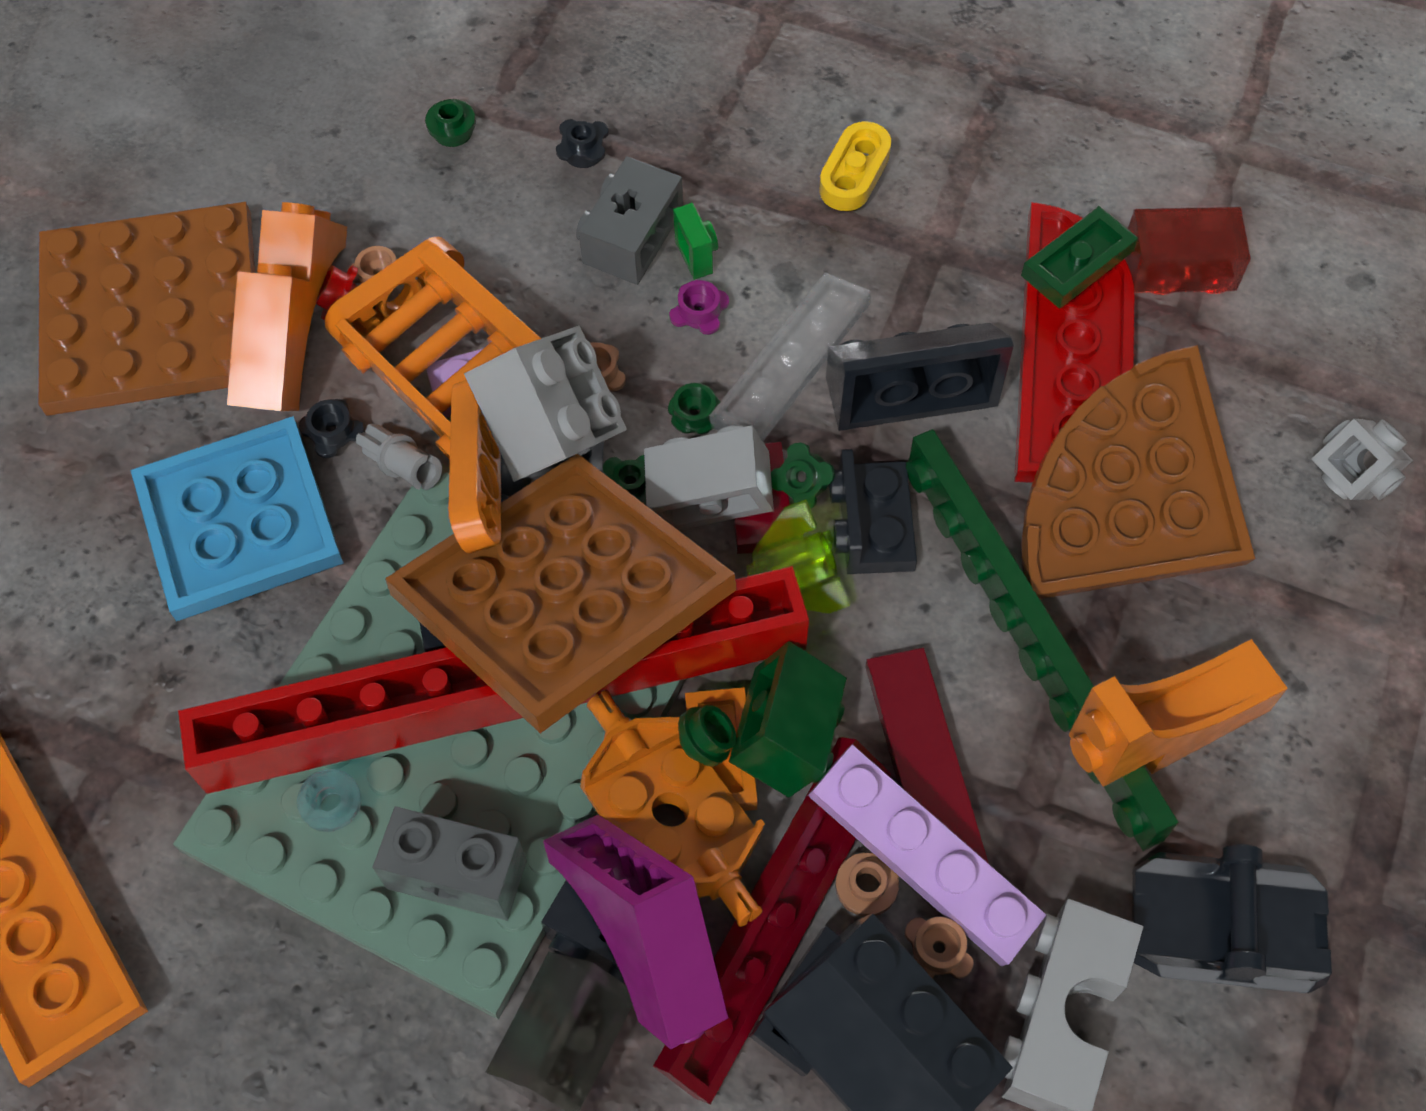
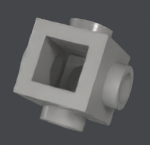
M1365 419L1346 420L1339 424L1323 440L1325 446L1311 458L1324 472L1321 477L1327 486L1341 498H1349L1350 500H1370L1374 496L1378 500L1385 498L1403 483L1406 476L1401 471L1413 461L1402 450L1407 441L1392 425L1385 420H1380L1376 424L1373 420ZM1370 451L1378 460L1367 469L1363 459L1365 454Z

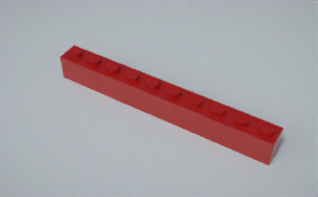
M793 566L735 579L736 591L583 703H588L597 694L600 698L603 691H608L612 697L762 661L788 641L806 650L809 618ZM447 647L178 710L185 770L206 794L523 718Z

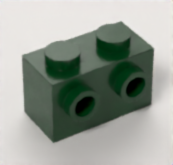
M788 641L754 669L736 734V744L732 748L729 762L788 798L810 783H818L829 771L833 763L834 753L831 751L835 728L840 723L845 710L841 702L847 677Z

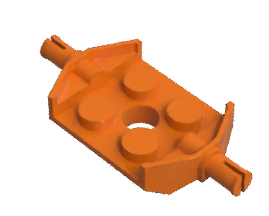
M608 691L601 692L600 698L598 694L592 697L587 703V708L598 720L605 731L603 742L582 772L580 787L597 813L692 875L698 898L710 896L712 900L720 897L736 919L739 927L745 926L748 920L750 922L760 915L762 909L741 882L742 876L740 873L760 839L765 825L764 821L760 819L756 821L754 826L711 766H706L693 760L685 753L679 740L678 721L680 717L635 718L631 720L624 716ZM661 804H672L683 811L686 820L678 826H665L655 819L652 810Z

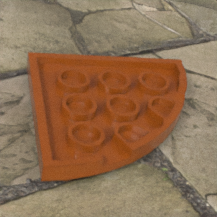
M1198 345L1169 351L1136 364L1131 370L1113 379L1104 387L1101 386L1073 413L1055 436L1039 465L1030 489L1022 533V571L1039 599L1243 566L1255 560Z

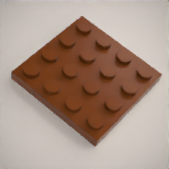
M247 202L39 232L38 405L46 416L228 388L237 271L255 273L252 217Z
M578 453L501 502V540L499 544L468 554L460 547L455 535L452 534L385 578L390 595L540 734L736 591L734 572Z

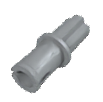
M368 424L365 432L358 433L356 436V444L362 447L363 454L376 461L379 469L387 476L401 477L418 490L421 487L424 490H428L439 481L442 474L440 461L435 456L420 450L416 442L408 435L401 433L393 434L378 424Z

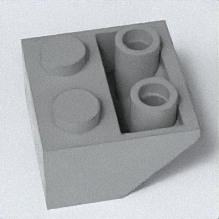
M580 325L516 347L464 373L514 482L627 430L621 418L619 403L609 391L596 363L595 351L590 342L586 340Z

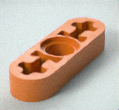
M431 237L423 241L337 300L326 314V330L343 347L348 342L335 326L342 318L363 338L426 286L423 280L429 274L418 255L433 242L464 269L463 255L442 237ZM400 284H404L401 293L394 300L387 302V298L393 289Z

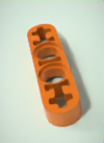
M467 380L454 384L452 387L448 511L451 527L457 542L466 553L471 554L497 545L501 540V453Z

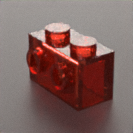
M1241 207L1134 209L1128 230L1138 237L1134 252L1126 257V262L1132 275L1134 293L1165 295L1172 292H1206L1218 294L1225 291H1237L1251 260Z

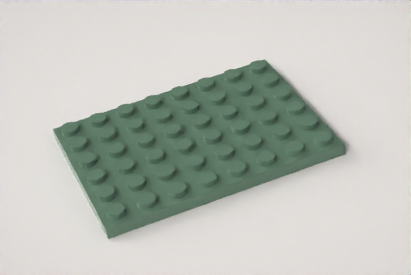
M441 464V477L432 488L424 490L421 487L418 490L411 486L278 687L425 653L419 621L390 595L385 578L454 534L448 511V466ZM686 679L612 696V699L624 716L631 720L635 718L666 717ZM583 703L541 734L524 718L206 794L173 845L185 855L488 1015L499 1019L545 936L541 921L566 881L560 872L549 863L543 840L599 815L581 789L580 784L582 772L603 742L605 731L593 713L587 708V703ZM394 806L519 838L527 863L508 921L386 889L372 866Z

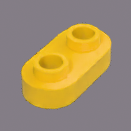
M862 121L848 126L843 131L820 175L819 192L826 205L840 211H851L860 208L867 202L890 157L891 137L884 127L874 122Z

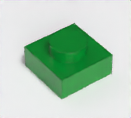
M693 203L674 208L675 243L693 280L713 274V251L718 250V240L713 225L709 220L702 222Z

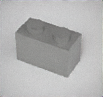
M752 425L746 427L728 426L720 429L717 433L691 439L683 437L673 438L666 441L663 445L644 449L647 507L677 530L774 511L769 450Z

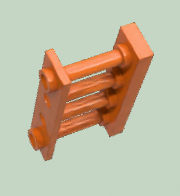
M433 242L418 255L429 274L423 280L426 286L364 338L344 318L335 326L348 342L341 350L362 374L371 369L440 437L435 443L450 460L451 422L442 413L451 406L453 385L467 380L464 373L516 347L541 338ZM451 300L457 306L455 308L457 314L395 367L380 354L381 351L439 302L446 305ZM483 329L489 335L487 338L489 344L426 398L411 384L414 379L471 331L477 334Z

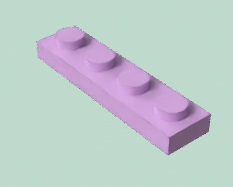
M851 745L846 749L808 794L813 801L942 915L958 923L964 930L965 935L1000 966L1010 964L1045 918L1046 914L855 746Z

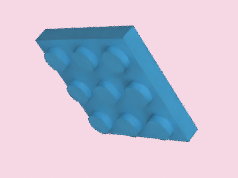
M294 416L130 470L169 612L176 622L344 564Z

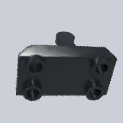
M1236 844L1224 847L1221 858L1159 852L1133 869L1132 922L1143 926L1134 959L1136 965L1162 978L1299 993H1311L1328 983L1332 974L1331 950L1328 949L1327 916L1329 915L1328 892L1316 877L1303 867L1263 863L1261 848L1253 845Z

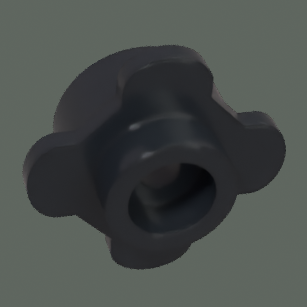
M568 119L560 124L559 130L562 140L556 146V155L559 159L567 161L570 165L577 168H589L605 157L603 139L609 135V130L604 122L595 121L590 123Z
M341 399L322 400L314 404L307 412V415L299 422L301 434L313 440L317 455L323 458L335 456L338 448L343 447L349 441L355 442L357 434L365 432L363 423L351 417L347 403ZM337 426L334 431H327L328 428Z

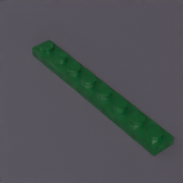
M931 429L914 436L909 461L906 463L911 485L918 493H925L933 506V517L939 531L945 538L952 537L960 550L962 567L967 577L975 585L980 583L990 600L989 608L998 628L1003 632H1010L1019 647V659L1025 673L1032 681L1039 680L1049 696V708L1056 724L1064 732L1071 731L1092 687H1094L935 431ZM1144 766L1104 786L1114 803L1112 811L1118 826L1126 836L1136 839L1143 852L1164 842L1179 823ZM1086 772L1094 783H1100L1093 772Z

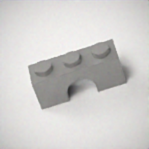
M1068 898L1056 917L1046 913L1034 948L1035 951L1045 954L1038 977L1027 974L1016 1006L1017 1012L1026 1015L1019 1039L1008 1036L1002 1052V1056L1013 1067L1005 1077L1007 1081L1002 1098L1035 1111L1093 1110L1109 1051L1086 1043L1073 1033L1065 1017V1001L1068 996L1075 993H1090L1113 1002L1127 988L1143 930L1142 925Z

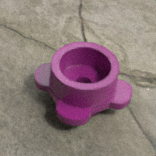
M695 280L688 282L679 289L678 305L669 312L670 321L676 327L687 325L699 329L702 334H713L720 328L719 316L721 311L729 306V297L726 292L718 290L715 285L708 281ZM702 307L704 309L702 311H696L694 308Z

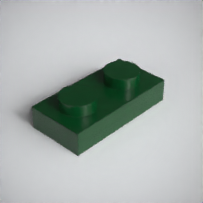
M1098 206L1028 259L1023 265L1021 276L1060 309L1134 252L1138 237Z

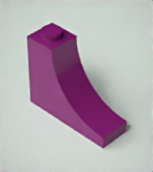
M596 815L543 840L549 863L573 887L602 932L625 981L637 1020L642 1026L669 1049H673L680 1044L698 1039L704 1031L728 1019L692 875L600 815Z

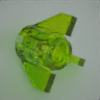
M805 499L784 507L753 549V563L747 565V574L752 576L793 566L806 610L830 614L849 607L851 601L840 577L826 581V578L837 575V565L831 550L834 539L830 530L818 531L809 535V531L817 529V523Z

